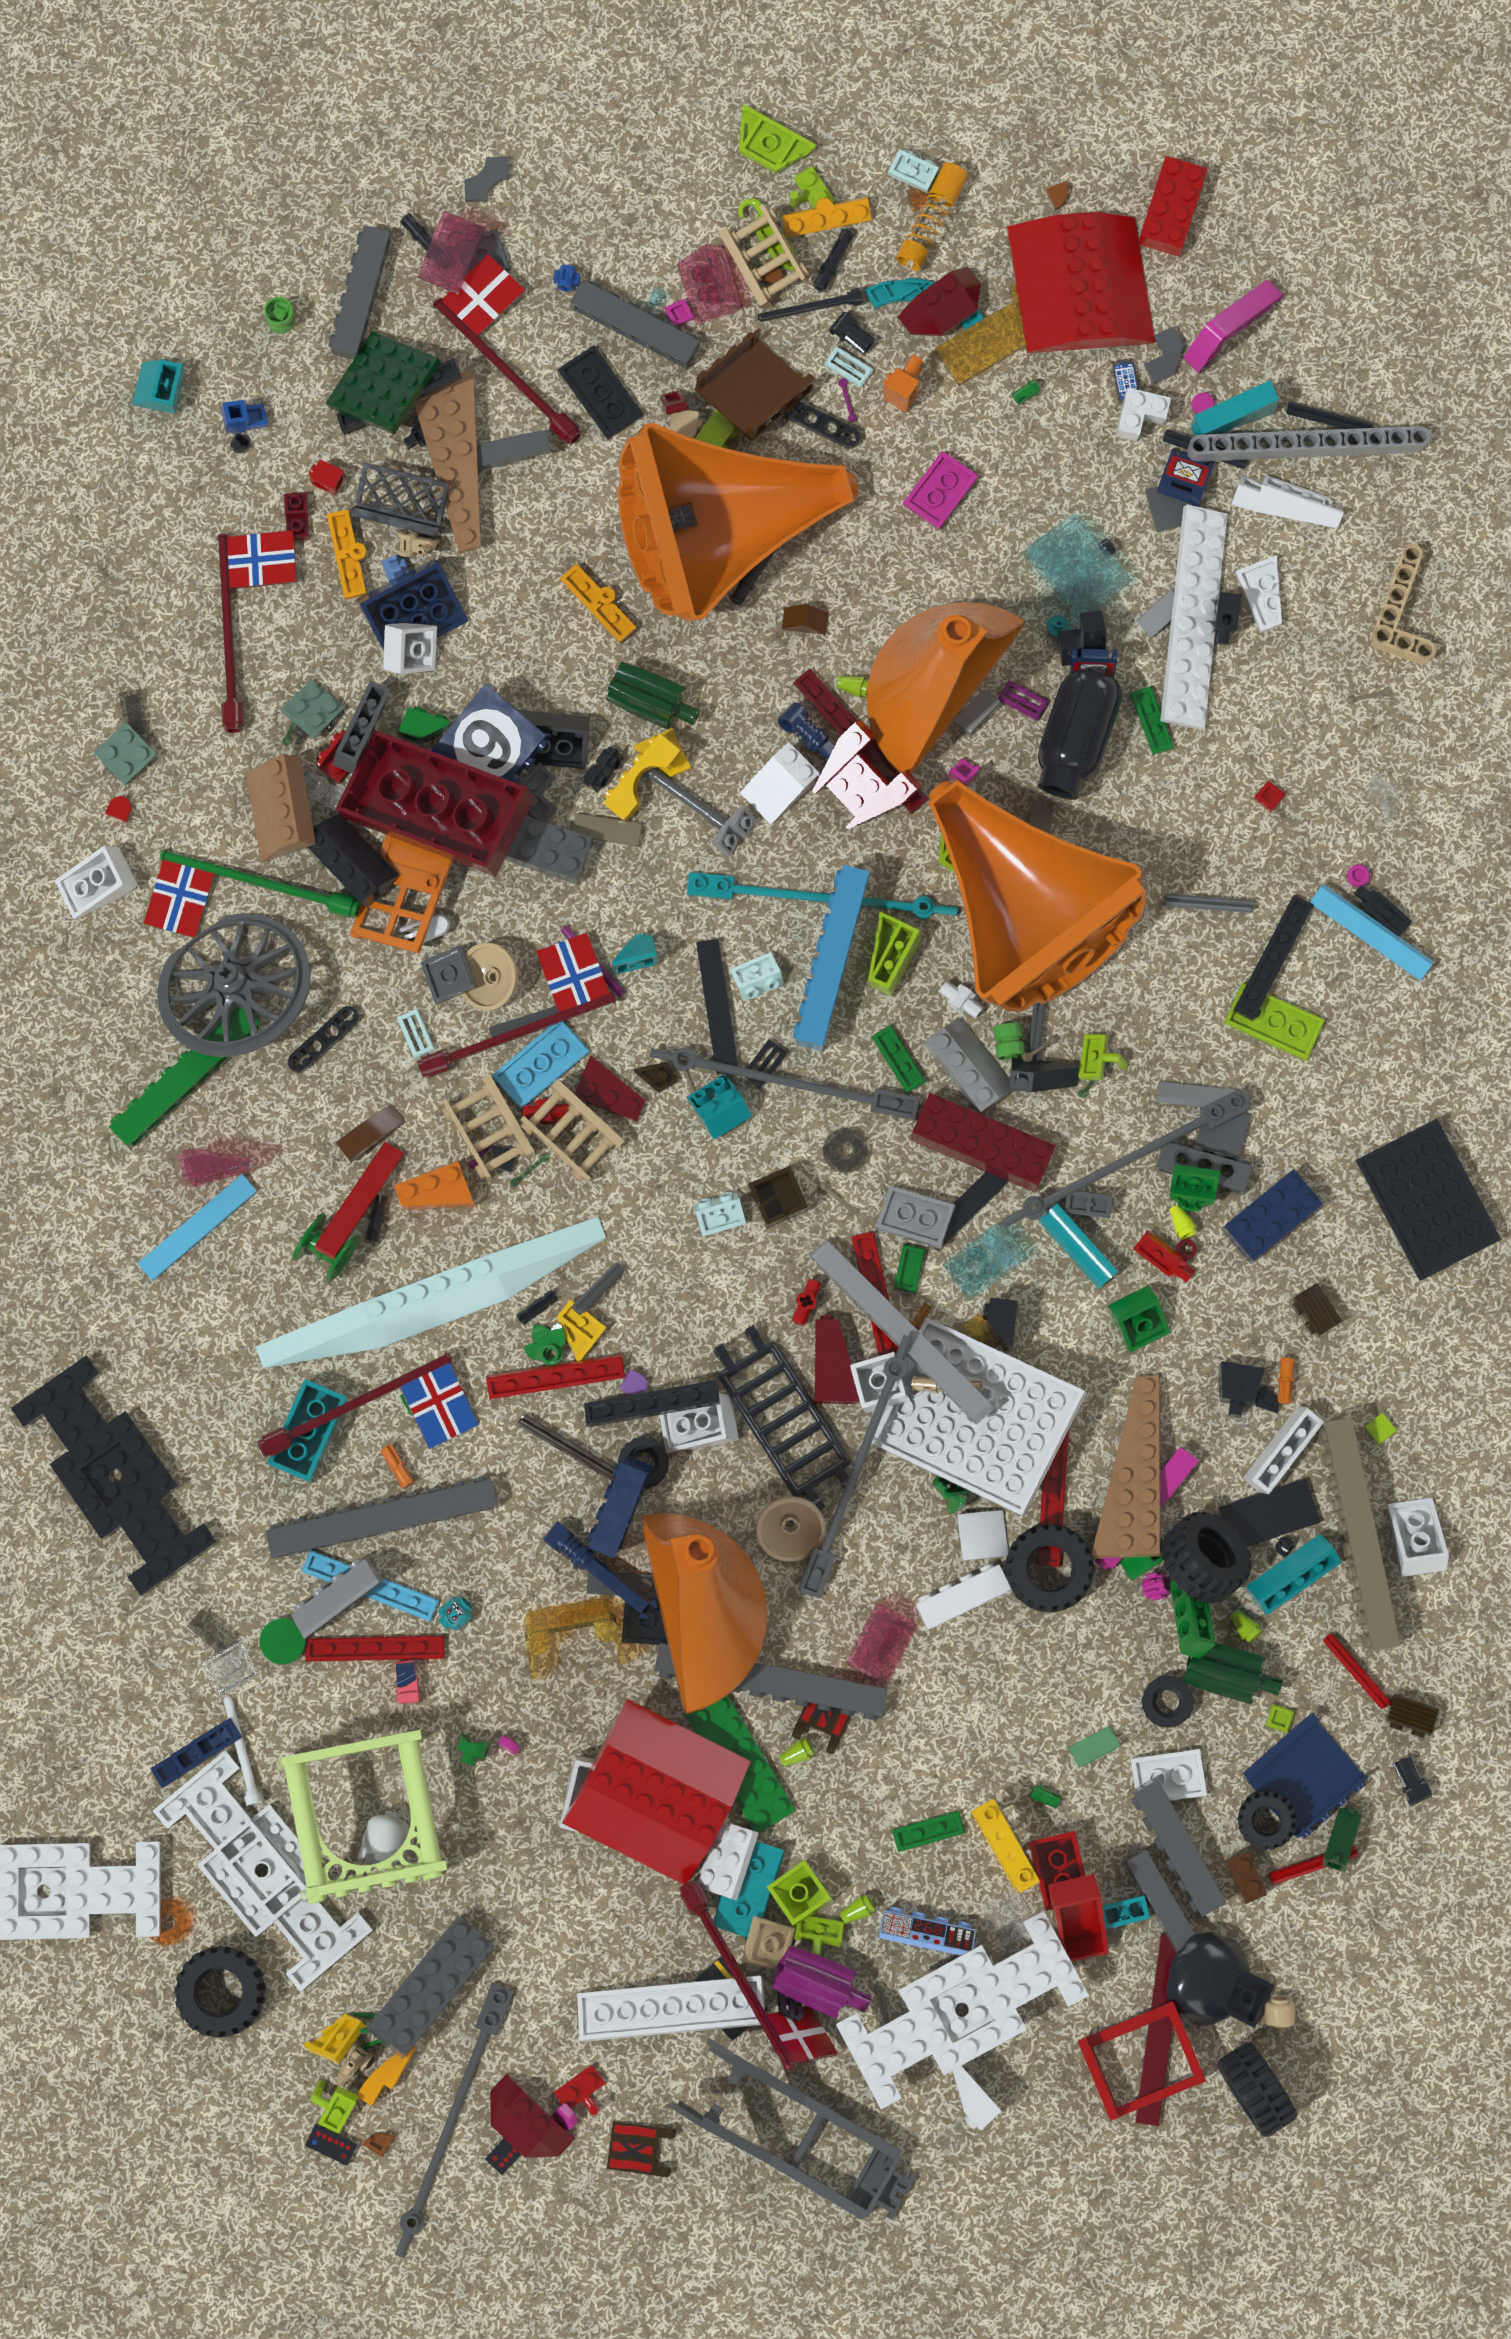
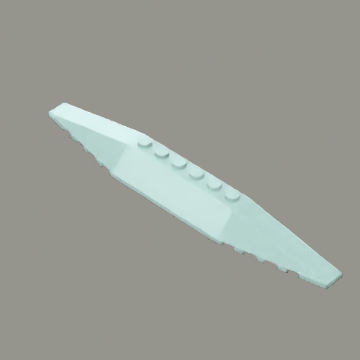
M596 1217L491 1253L367 1300L258 1345L256 1350L263 1368L379 1349L506 1301L555 1269L571 1261L579 1254L606 1239L599 1218Z

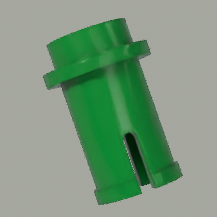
M1033 379L1032 381L1028 380L1026 385L1011 393V395L1014 397L1013 399L1017 405H1021V403L1033 395L1037 396L1041 389Z
M1041 1784L1040 1786L1035 1785L1030 1795V1798L1034 1799L1033 1802L1039 1801L1056 1809L1061 1795L1042 1788L1043 1785Z

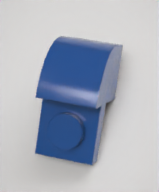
M244 400L223 402L221 405L224 426L228 433L241 434L245 433V430L268 426L264 403L246 406Z

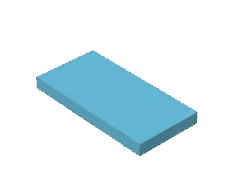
M563 1021L548 1027L491 1075V1077L515 1105L522 1110V1105H528L552 1085L555 1080L559 1079L590 1053V1051Z

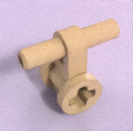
M407 529L399 530L400 547L397 549V554L404 557L416 555L422 557L436 549V546L440 543V538L438 536H434L431 539L418 537V532Z
M355 2041L344 2056L346 2062L338 2072L337 2085L344 2086L346 2082L351 2080L358 2069L363 2072L375 2054L372 2052L368 2053L358 2046L359 2043Z

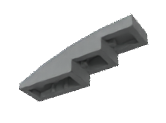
M547 430L520 434L476 445L477 470L507 466V463L529 460V457L550 454Z

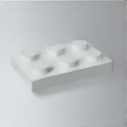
M1200 1749L1130 1759L1135 1789L1157 1778L1170 1801L1207 1796Z
M724 1822L707 1852L697 1884H700L703 1890L737 1900L759 1833Z

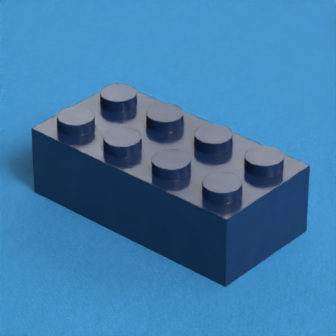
M1293 1169L1222 1228V1231L1246 1260L1252 1264L1316 1212L1323 1203Z
M630 1456L616 1464L612 1477H615V1481H612L606 1489L604 1498L607 1501L606 1503L603 1502L602 1506H600L595 1518L599 1522L598 1524L595 1523L594 1527H592L587 1539L591 1542L589 1549L612 1558L616 1557L625 1540L651 1473L652 1465Z

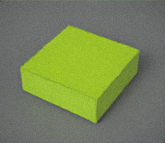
M1383 1413L1364 1427L1378 1445L1397 1431Z
M1272 1704L1265 1726L1287 1734L1294 1711Z

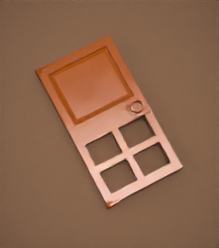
M386 835L379 854L400 875L393 882V885L401 886L394 907L375 901L369 906V908L391 914L385 932L382 934L362 928L369 908L361 904L349 935L353 938H364L419 954L453 860ZM409 889L431 895L424 915L402 909ZM399 916L421 922L414 942L392 936Z

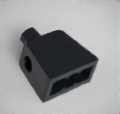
M1219 592L1216 595L1213 631L1217 632L1216 644L1228 646L1230 635L1237 631L1242 594ZM1222 617L1229 620L1228 625L1223 624Z
M1221 1361L1219 1365V1400L1221 1403L1229 1404L1228 1416L1241 1418L1243 1406H1253L1265 1368Z

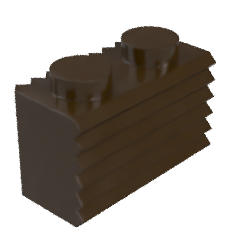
M1318 1283L1292 1299L1294 1302L1292 1307L1298 1316L1302 1315L1306 1320L1304 1325L1310 1335L1315 1334L1318 1338L1342 1322Z
M1393 1694L1385 1722L1390 1723L1389 1728L1398 1731L1406 1728L1412 1730L1411 1735L1424 1739L1425 1735H1432L1439 1708Z

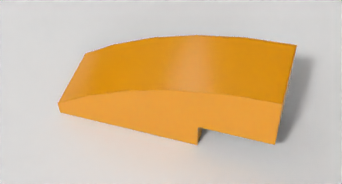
M414 2046L404 2059L395 2054L380 2065L362 2085L357 2093L358 2098L372 2106L384 2085L394 2089L417 2047Z

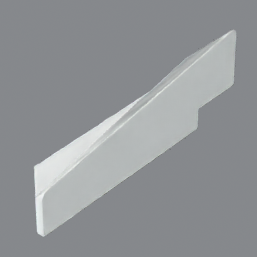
M1241 475L1231 503L1232 505L1255 512L1333 528L1339 526L1344 513L1343 510L1332 507L1333 501L1329 497L1265 475L1263 483Z

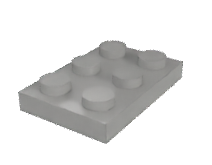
M890 1185L876 1224V1230L941 1249L955 1210V1205Z

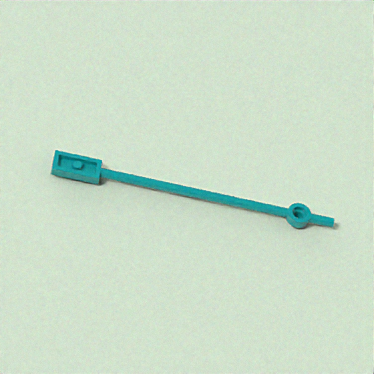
M689 872L687 896L732 900V894L737 893L828 903L830 894L737 885L734 884L733 876ZM920 896L914 902L864 897L862 902L864 907L913 911V914L922 920L930 918L933 914L957 916L958 907L935 905L933 900L927 896ZM921 904H926L928 906V909L921 910L919 906Z

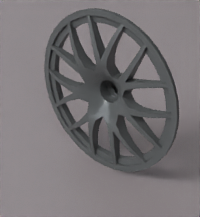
M257 914L224 916L168 957L158 983L157 999L161 1018L174 1038L197 1053L216 1057H232L256 1051L282 1035L293 1024L305 1005L311 983V969L307 952L298 937L279 921ZM239 925L231 949L228 951L215 931ZM246 925L264 928L263 935L255 951L249 958L239 960ZM270 931L286 942V945L264 954ZM208 934L212 935L224 958L220 965L214 967L206 964L191 948ZM187 951L191 953L195 961L202 968L200 971H175L179 961ZM288 951H292L296 963L295 967L274 975H258L260 969ZM296 974L293 993L275 986ZM172 978L209 982L204 990L195 994L170 996ZM266 992L289 998L290 1000L283 1012L277 1016L259 1006L255 1002L254 995ZM170 1002L195 1004L177 1021ZM217 1004L218 1007L213 1018L198 1036L191 1034L183 1028L184 1025L208 1006ZM239 1007L245 1010L251 1036L241 1040L230 1041L231 1016L235 1009ZM254 1012L274 1022L257 1033ZM222 1023L224 1042L205 1040Z

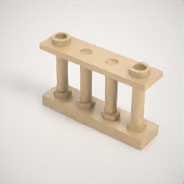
M762 204L760 208L764 213L763 216L736 233L735 231L730 232L725 227L719 231V234L761 308L767 310L772 307L770 302L772 295L799 278L808 285L810 282L807 276L810 274L803 263L799 264L776 223L778 217L772 207L768 209ZM769 222L774 234L747 251L745 249L741 251L738 245L741 243L740 240ZM779 241L785 250L784 253L757 270L750 267L749 262L751 258ZM790 259L795 271L770 287L762 288L759 283L762 280L761 277Z
M489 1074L482 1078L484 1085L481 1086V1090L452 1106L444 1099L442 1101L444 1108L441 1109L447 1121L453 1120L478 1165L475 1166V1169L480 1178L485 1177L488 1182L492 1181L489 1174L491 1170L514 1157L525 1154L529 1160L536 1156L527 1137ZM485 1097L487 1099L492 1097L495 1102L492 1109L464 1125L460 1124L455 1114ZM496 1116L498 1118L503 1116L506 1124L503 1125L504 1128L472 1145L466 1133ZM508 1135L509 1137L514 1135L518 1142L514 1144V1148L483 1164L478 1152Z
M557 1079L550 1086L553 1090L550 1098L529 1120L525 1116L521 1117L519 1121L522 1125L520 1127L528 1135L533 1133L572 1169L570 1173L579 1182L582 1180L587 1182L591 1178L586 1174L590 1167L608 1148L614 1146L617 1149L623 1144L624 1140ZM564 1100L570 1105L568 1107L569 1111L545 1136L535 1126L558 1101ZM580 1115L586 1120L584 1123L585 1127L561 1151L552 1141L575 1116L578 1118ZM598 1131L603 1136L602 1142L578 1166L569 1157L592 1132Z

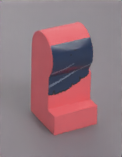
M415 1660L396 1661L398 1704L420 1702Z

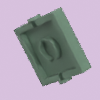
M310 680L282 707L281 713L316 740L327 728H332L335 723L334 721L343 713L345 707L314 681Z
M125 722L94 752L105 764V768L109 773H113L125 786L158 756L146 743L147 739L142 734H138L128 722Z

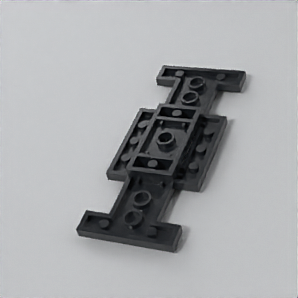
M86 1355L11 1407V1410L24 1428L42 1415L49 1422L68 1450L49 1465L102 1540L120 1527L126 1533L146 1562L145 1565L128 1576V1579L139 1595L143 1596L218 1542L204 1523L184 1536L167 1512L160 1499L178 1487L177 1483L126 1411L106 1424L82 1389V1387L101 1375ZM112 1470H119L121 1472V1479L116 1483L109 1480V1473Z

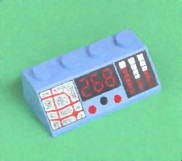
M889 1907V1911H883L878 1938L960 1956L974 1948L976 1929H971L972 1924L958 1921V1925L948 1924L949 1919L935 1916V1921L925 1919L926 1914L912 1911V1916L902 1914L903 1909Z

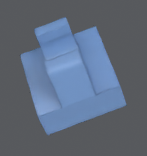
M395 555L381 561L389 582L409 572L403 556Z

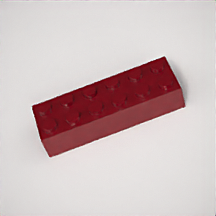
M929 1093L910 1138V1141L1008 1180V1182L1034 1193L1037 1192L1056 1146L932 1093Z

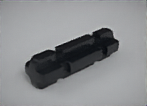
M549 1290L544 1294L543 1298H538L527 1306L525 1311L519 1312L517 1318L521 1324L525 1325L530 1321L531 1317H536L547 1309L549 1304L555 1303L558 1300L556 1294Z

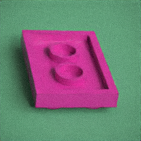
M941 451L905 499L903 506L940 530L976 482L978 475L944 451Z

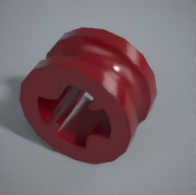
M1183 1239L1176 1246V1252L1184 1257L1185 1260L1192 1259L1197 1251L1196 1244L1190 1239ZM1182 1244L1192 1247V1251L1189 1252L1190 1255L1186 1256L1185 1252H1180V1248H1183Z

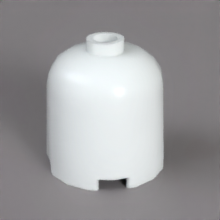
M385 1811L384 1815H375L369 1819L358 1855L359 1860L366 1858V1863L376 1864L388 1859L399 1850L409 1832L408 1824L398 1818L399 1814ZM406 1850L403 1852V1858H404V1860H405ZM395 1860L392 1862V1864H396L395 1866H401L403 1868V1865L400 1863L399 1860Z

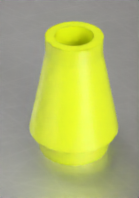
M1178 1205L1169 1209L1176 1236L1183 1240L1197 1233V1225L1185 1210L1180 1209Z

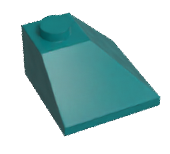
M646 933L633 936L634 939L627 942L612 961L614 975L658 965L652 935L647 936Z

